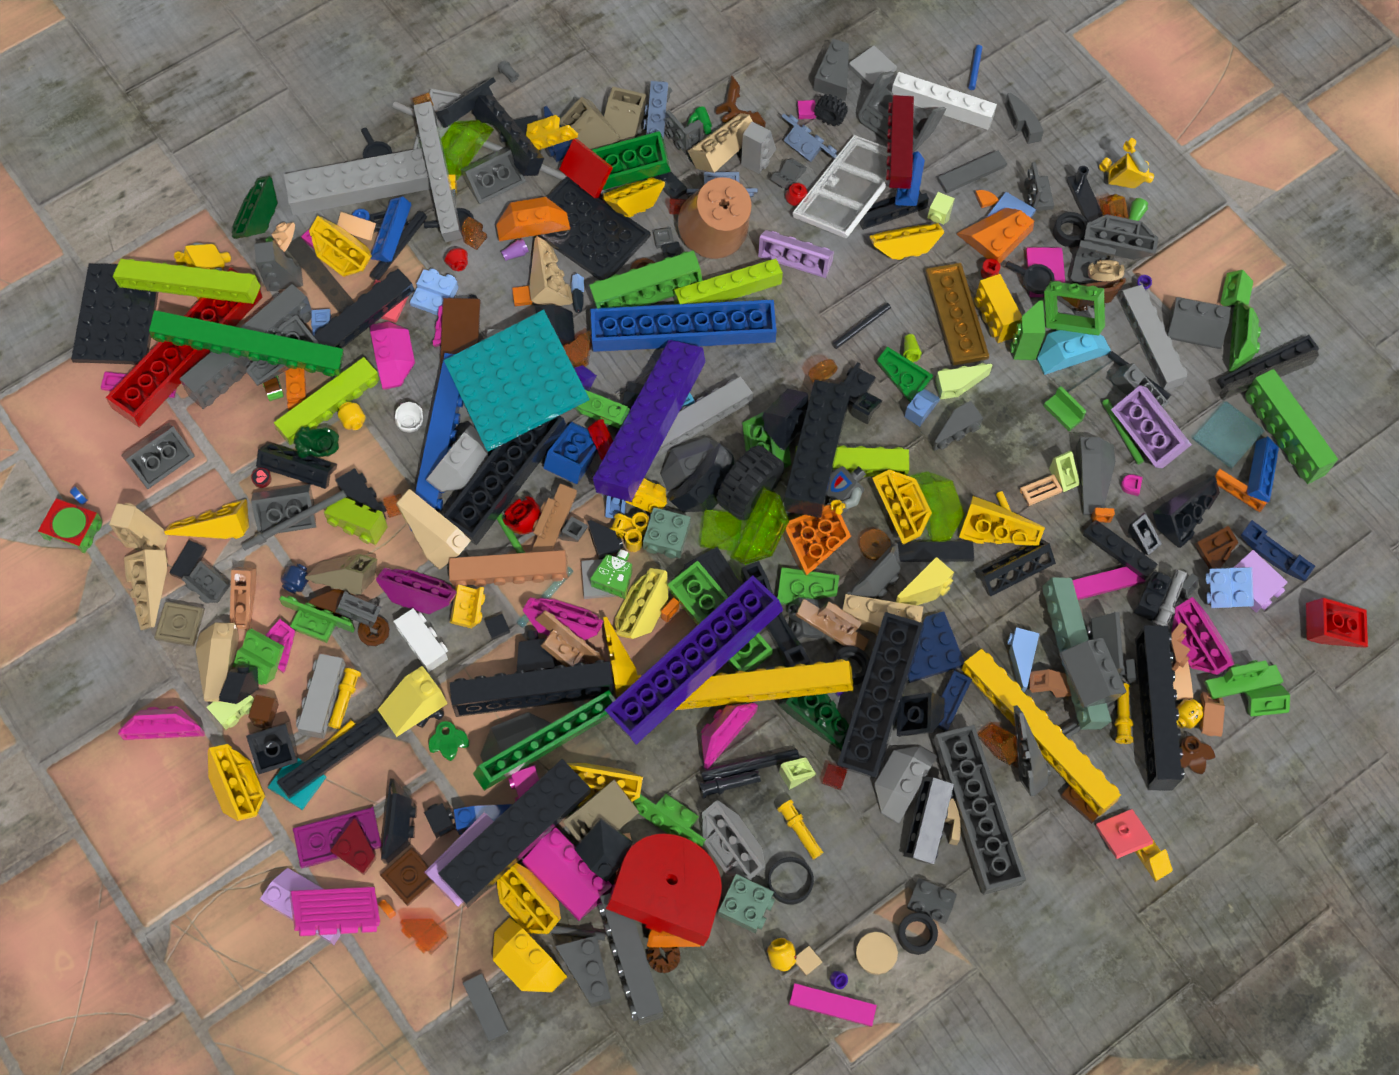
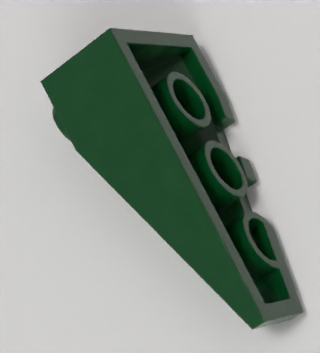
M828 694L781 699L778 706L842 751L849 724L841 716L835 702L830 699Z

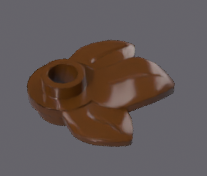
M1187 736L1181 742L1183 751L1182 759H1180L1181 767L1186 768L1189 766L1193 772L1202 775L1206 769V760L1216 757L1213 749L1208 744L1201 743L1194 736ZM1188 744H1192L1194 749L1188 748Z

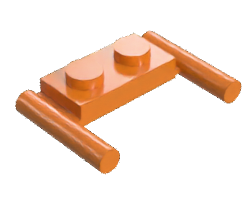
M302 368L285 371L288 410L293 409L307 399L305 370Z

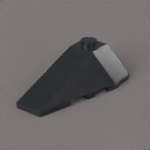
M1211 476L1163 503L1153 512L1157 529L1178 548H1181L1195 534L1193 530L1197 524H1201L1203 521L1202 515L1205 510H1209L1218 497L1220 491L1216 477Z

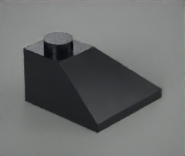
M600 818L574 849L588 868L607 882L620 868L633 841Z

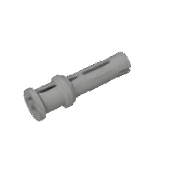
M1175 569L1166 597L1159 607L1156 620H1153V624L1170 628L1169 622L1172 615L1175 614L1174 607L1186 579V572Z

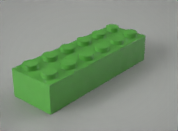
M693 250L683 252L672 258H665L657 263H649L639 269H631L620 275H613L605 280L595 281L589 286L596 309L637 307L673 297L674 289L702 281V274Z
M1273 369L1256 377L1245 394L1246 400L1253 406L1257 416L1263 420L1268 432L1277 440L1278 446L1284 450L1289 462L1298 470L1299 476L1309 484L1327 475L1338 458L1277 372Z
M698 561L667 584L668 591L679 601V604L697 625L728 598ZM758 633L729 659L728 663L736 672H751L772 655V648Z

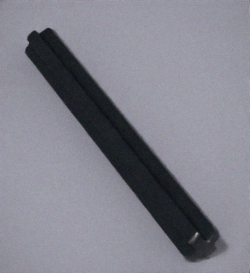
M419 211L402 232L392 261H380L371 272L370 277L372 280L381 279L427 219V215L423 211Z
M795 748L706 769L701 773L702 779L706 782L714 780L715 777L724 778L799 759V752Z

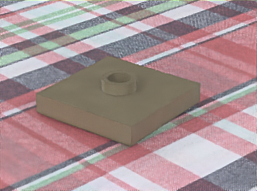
M165 602L154 636L155 640L194 647L205 610L200 607Z

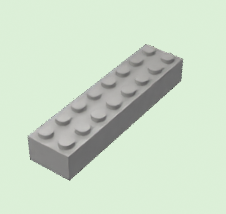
M423 148L284 174L288 201L293 215L432 189Z

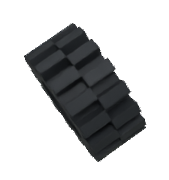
M824 94V96L822 95L819 98L814 112L819 120H823V123L827 122L829 126L831 124L832 126H839L848 112V106H846L845 102L842 103L843 100L841 98L838 100L837 96L832 97L831 94L829 96Z

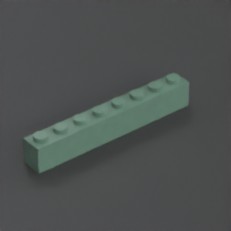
M1052 577L1042 588L1051 617L1052 628L1055 632L1057 646L1061 653L1089 639L1072 578ZM1065 669L1080 729H1102L1111 722L1107 703L1082 708Z

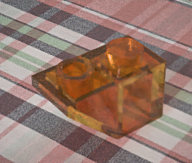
M590 331L580 334L576 340L563 346L573 368L589 365L592 345Z
M402 919L400 921L403 927L401 929L403 934L408 939L413 937L417 941L415 946L423 954L427 951L432 955L449 938L447 933L433 919Z

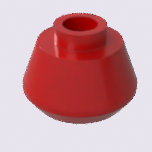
M794 183L787 189L785 198L789 204L798 206L809 192L803 184ZM808 196L805 199L804 204L808 201Z
M462 248L452 249L446 254L444 262L452 270L462 271L468 264V253Z

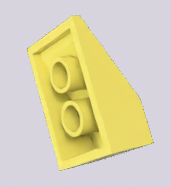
M936 557L897 596L896 602L917 606L936 600L940 595L944 596L950 590L949 586L953 582L954 572Z
M421 666L404 677L379 707L378 711L395 736L398 737L448 703L439 687L424 667Z

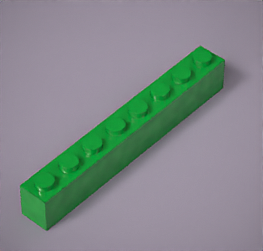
M608 690L480 764L473 773L474 777L485 791L609 718L605 709L615 701V698Z

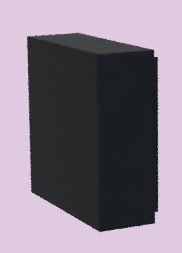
M503 614L484 621L492 640L510 633Z

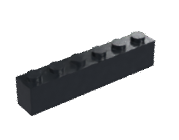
M399 269L390 272L383 281L376 283L368 293L362 294L354 304L347 306L339 316L333 317L325 327L319 328L313 335L319 344L344 348L415 291L413 284Z

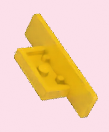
M553 115L527 124L526 136L538 150L577 138L578 133L570 125L559 128L560 118L557 115Z

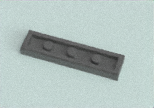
M999 150L938 177L937 181L947 194L1005 168L1007 162Z

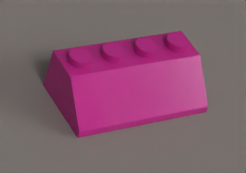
M555 828L537 843L522 863L580 921L601 903L600 896L609 894L613 885L592 872L575 851V846Z

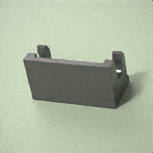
M345 591L336 612L373 627L381 606L373 605Z

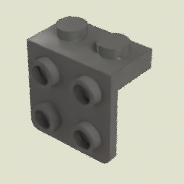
M1080 241L1070 281L1081 285L1103 282L1091 279L1088 276V266L1091 263L1095 265L1100 260H1113L1116 249L1093 244L1090 241Z

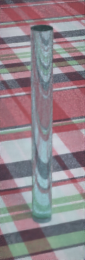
M568 567L569 577L574 572L570 567ZM568 578L563 579V581H554L540 598L549 599ZM524 614L517 624L523 628L530 620Z

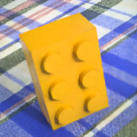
M1001 274L980 280L974 302L976 307L980 308L983 321L989 326L991 337L995 338L997 343L1012 339L1013 334L1016 333V325L1020 323L1022 315Z

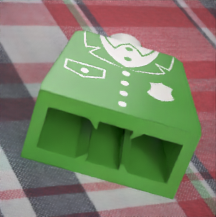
M619 550L616 557L606 555L590 579L591 587L626 599L633 571L632 564L627 562L630 554L624 550Z

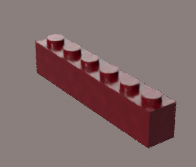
M893 95L892 102L888 104V113H891V115H888V126H891V129H888L887 139L890 140V142H887V153H890V156H887L886 166L890 167V169L886 171V180H889V188L911 189L914 96Z

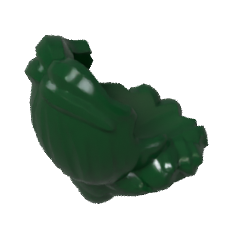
M309 426L301 427L296 432V438L293 442L301 458H306L310 454L315 457H329L339 449L338 433L326 427L310 429Z

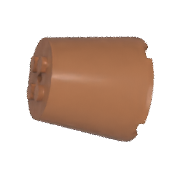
M725 177L712 179L693 193L682 205L678 216L679 233L686 246L700 254V256L711 259L724 258L736 252L744 243L748 234L751 214V198L749 193L738 181Z

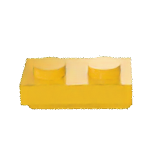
M644 478L633 500L625 502L652 513L653 508L663 509L667 504L666 488Z
M457 585L455 588L457 594L453 600L450 623L472 629L482 619V612L480 610L485 600V594H483L484 587L473 589Z

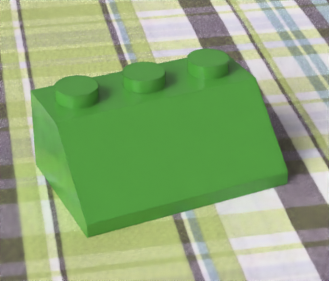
M1039 300L1022 316L1020 323L1016 325V333L1013 334V342L1010 343V353H1013V360H1036L1045 336L1043 301Z
M764 412L743 422L746 451H749L754 446H762L782 460L784 468L791 465L789 446L785 451L781 450L764 430V421L762 420Z

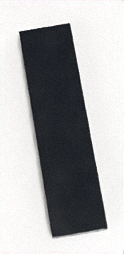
M973 541L908 542L904 545L902 542H897L900 562H932L936 557L942 562H974Z

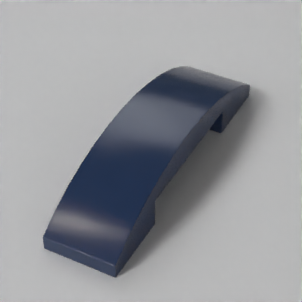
M1251 520L1241 534L1246 543L1279 570L1305 581L1315 565L1300 554L1297 557L1268 537L1266 535L1267 530Z

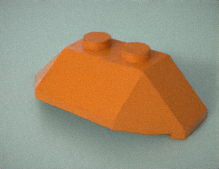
M547 197L511 202L496 224L499 242L570 230L567 212Z

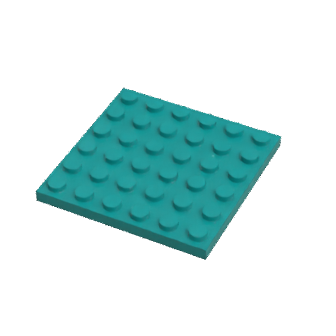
M544 310L444 360L487 451L590 400Z

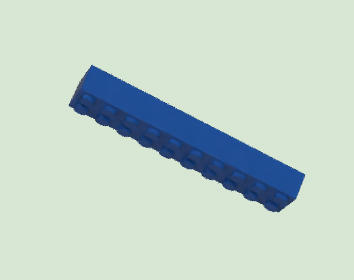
M774 300L591 309L593 352L665 348L669 340L694 346L776 342L777 331Z

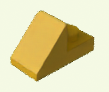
M1154 840L1152 845L1135 851L1155 882L1173 871L1166 849L1161 851Z

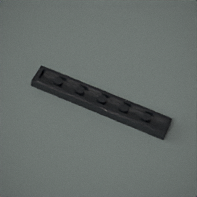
M1307 335L1218 378L1217 383L1226 396L1252 384L1256 377L1274 369L1277 372L1318 352L1319 347L1311 336Z
M377 711L278 780L277 785L289 799L387 730L388 724Z

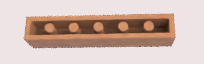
M565 550L449 558V578L451 584L455 587L457 585L483 587L486 584L493 583L500 586L505 585L507 582L523 584L525 581L541 583L544 580L551 579L558 582L568 578V556Z

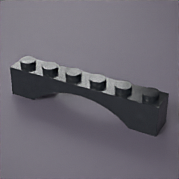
M478 96L472 114L480 123L492 124L502 132L510 146L514 165L523 176H538L544 161L542 154L494 96Z
M759 561L741 568L743 583L754 576L773 594L767 575ZM781 612L766 628L786 668L794 667L797 664L810 665V660L802 644L793 634Z

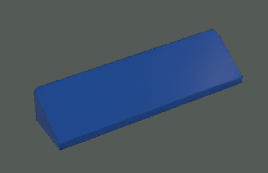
M919 151L913 153L911 189H897L896 205H917L925 162Z
M403 196L390 200L370 259L384 262L392 261L411 208V203Z
M1268 436L1256 442L1247 489L1249 496L1264 502H1270L1279 447Z

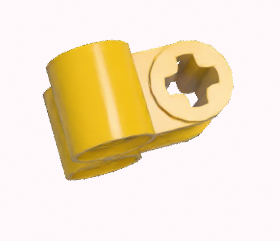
M641 512L636 513L632 518L619 513L615 514L614 523L609 529L616 532L617 538L621 537V539L625 540L627 550L630 552L639 551L642 547V535L646 534L649 524L648 516ZM643 522L645 525L638 526L636 523ZM632 538L638 539L635 543H631L629 540Z

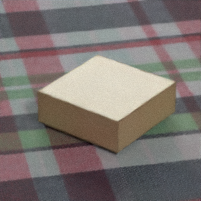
M808 946L797 955L795 964L807 976L821 965L822 961L811 947Z

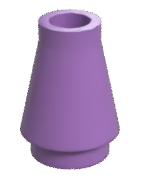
M517 239L501 252L507 261L525 256L529 250L523 239Z

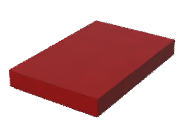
M573 139L559 168L561 172L593 198L599 197L613 169L611 165L578 139Z

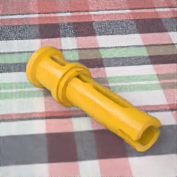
M344 668L345 674L342 683L338 685L339 695L328 723L329 727L335 729L341 728L351 695L356 692L355 685L357 679L361 677L359 671L351 668Z
M1124 683L1127 692L1117 699L1118 719L1115 721V726L1117 727L1115 742L1130 744L1134 741L1131 736L1133 721L1130 719L1129 684Z
M789 800L778 807L777 811L782 813L787 821L786 825L795 831L812 860H814L824 852L802 821L803 815L797 812L793 805V800Z

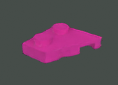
M279 619L265 636L285 646L278 666V670L284 674L296 632Z

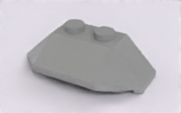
M470 425L426 479L427 482L440 492L464 489L490 456L478 431Z
M921 746L893 751L874 784L882 815L898 824L900 823L918 792L923 777L927 776L938 757L937 755Z
M718 800L702 812L703 838L706 839L704 843L727 875L735 876L737 874L751 880L765 868L762 847L737 813Z

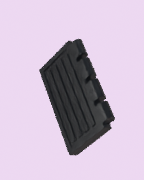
M718 547L684 564V569L679 572L681 574L698 561L728 597L742 586Z

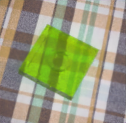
M705 510L700 547L713 549L718 547L721 550L738 551L742 520H738L729 512Z

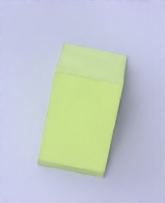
M1072 451L1053 458L1049 470L1052 475H1055L1062 491L1065 492L1079 486L1080 482Z
M806 757L780 765L779 774L789 790L816 775Z

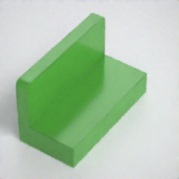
M1244 270L1227 273L1220 302L1223 306L1235 305L1238 300L1249 305L1253 280Z
M1062 386L1043 405L1068 431H1071L1081 423L1086 414V410Z
M1280 684L1243 692L1248 698V714L1251 717L1289 713L1290 694Z

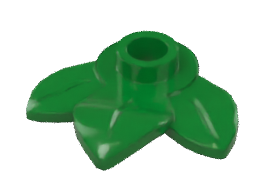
M443 721L438 724L436 734L429 740V750L431 753L440 750L444 758L452 761L457 754L458 747H469V740L464 731L456 729L449 721ZM443 728H449L450 732L448 735L442 734Z

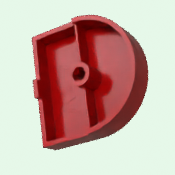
M673 834L647 836L636 842L623 859L618 869L606 909L646 924V928L661 933L664 931L704 946L710 936L721 896L722 885L718 868L708 853L689 839Z

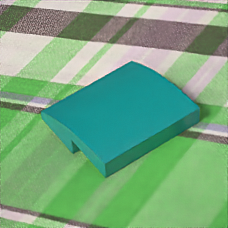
M298 758L297 763L282 767L267 788L287 800L290 804L303 810L327 777L322 775L289 799L277 785V781L304 763V761Z

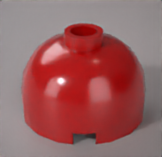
M529 496L525 497L526 500L523 501L520 499L516 500L504 513L506 518L503 519V522L513 533L524 535L534 532V523L542 514L537 502Z

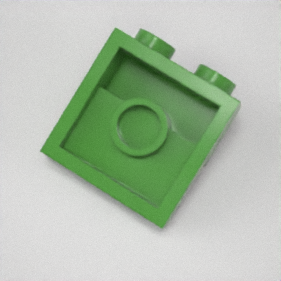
M251 628L246 633L242 648L237 651L233 667H237L241 663L258 667V684H268L275 679L285 646Z

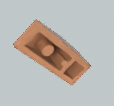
M237 567L231 570L230 623H235L237 629H250L257 568Z

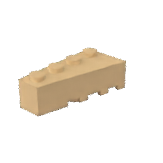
M738 114L689 149L688 153L696 169L715 173L742 148L744 132L750 123L753 122L750 115Z
M848 594L845 595L843 611L861 621L859 629L871 631L876 636L878 635L885 612L922 622V606Z

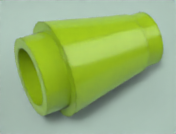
M908 334L904 337L903 356L912 362H916L920 359L922 352L915 336Z

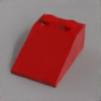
M1326 598L1306 603L1308 641L1326 645L1368 647L1367 610Z

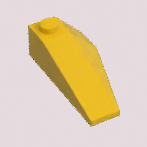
M973 496L959 538L973 541L977 544L987 542L995 544L1039 545L1045 527L992 502Z
M244 499L222 505L223 509L216 512L211 510L205 511L198 518L191 516L171 523L165 529V535L221 539L233 537L238 539L244 536L249 528L247 500Z
M603 617L616 697H619L641 677V674L637 675L636 667L607 617Z

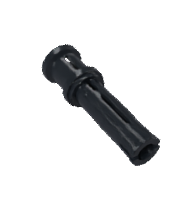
M757 769L722 779L721 777H715L714 780L706 782L698 781L701 797L704 799L706 796L716 793L721 795L724 793V790L761 782L760 775H758L759 771Z

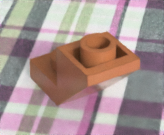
M1181 622L1171 634L1170 651L1174 655L1171 665L1174 671L1179 666L1183 668L1189 660L1187 654L1190 649L1182 644L1186 637L1184 631L1187 626Z
M1050 669L1030 673V690L1032 693L1052 691L1056 698L1071 696L1066 674Z
M1202 692L1200 700L1203 707V717L1199 721L1201 733L1207 736L1221 737L1225 711L1223 698L1212 699L1209 693Z

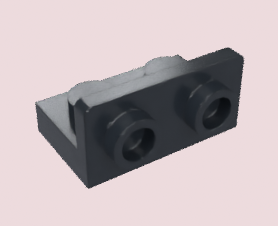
M859 362L854 367H850L846 375L848 377L845 381L842 380L840 382V385L851 386L849 404L852 406L869 391L876 379L875 376L860 369L861 364Z

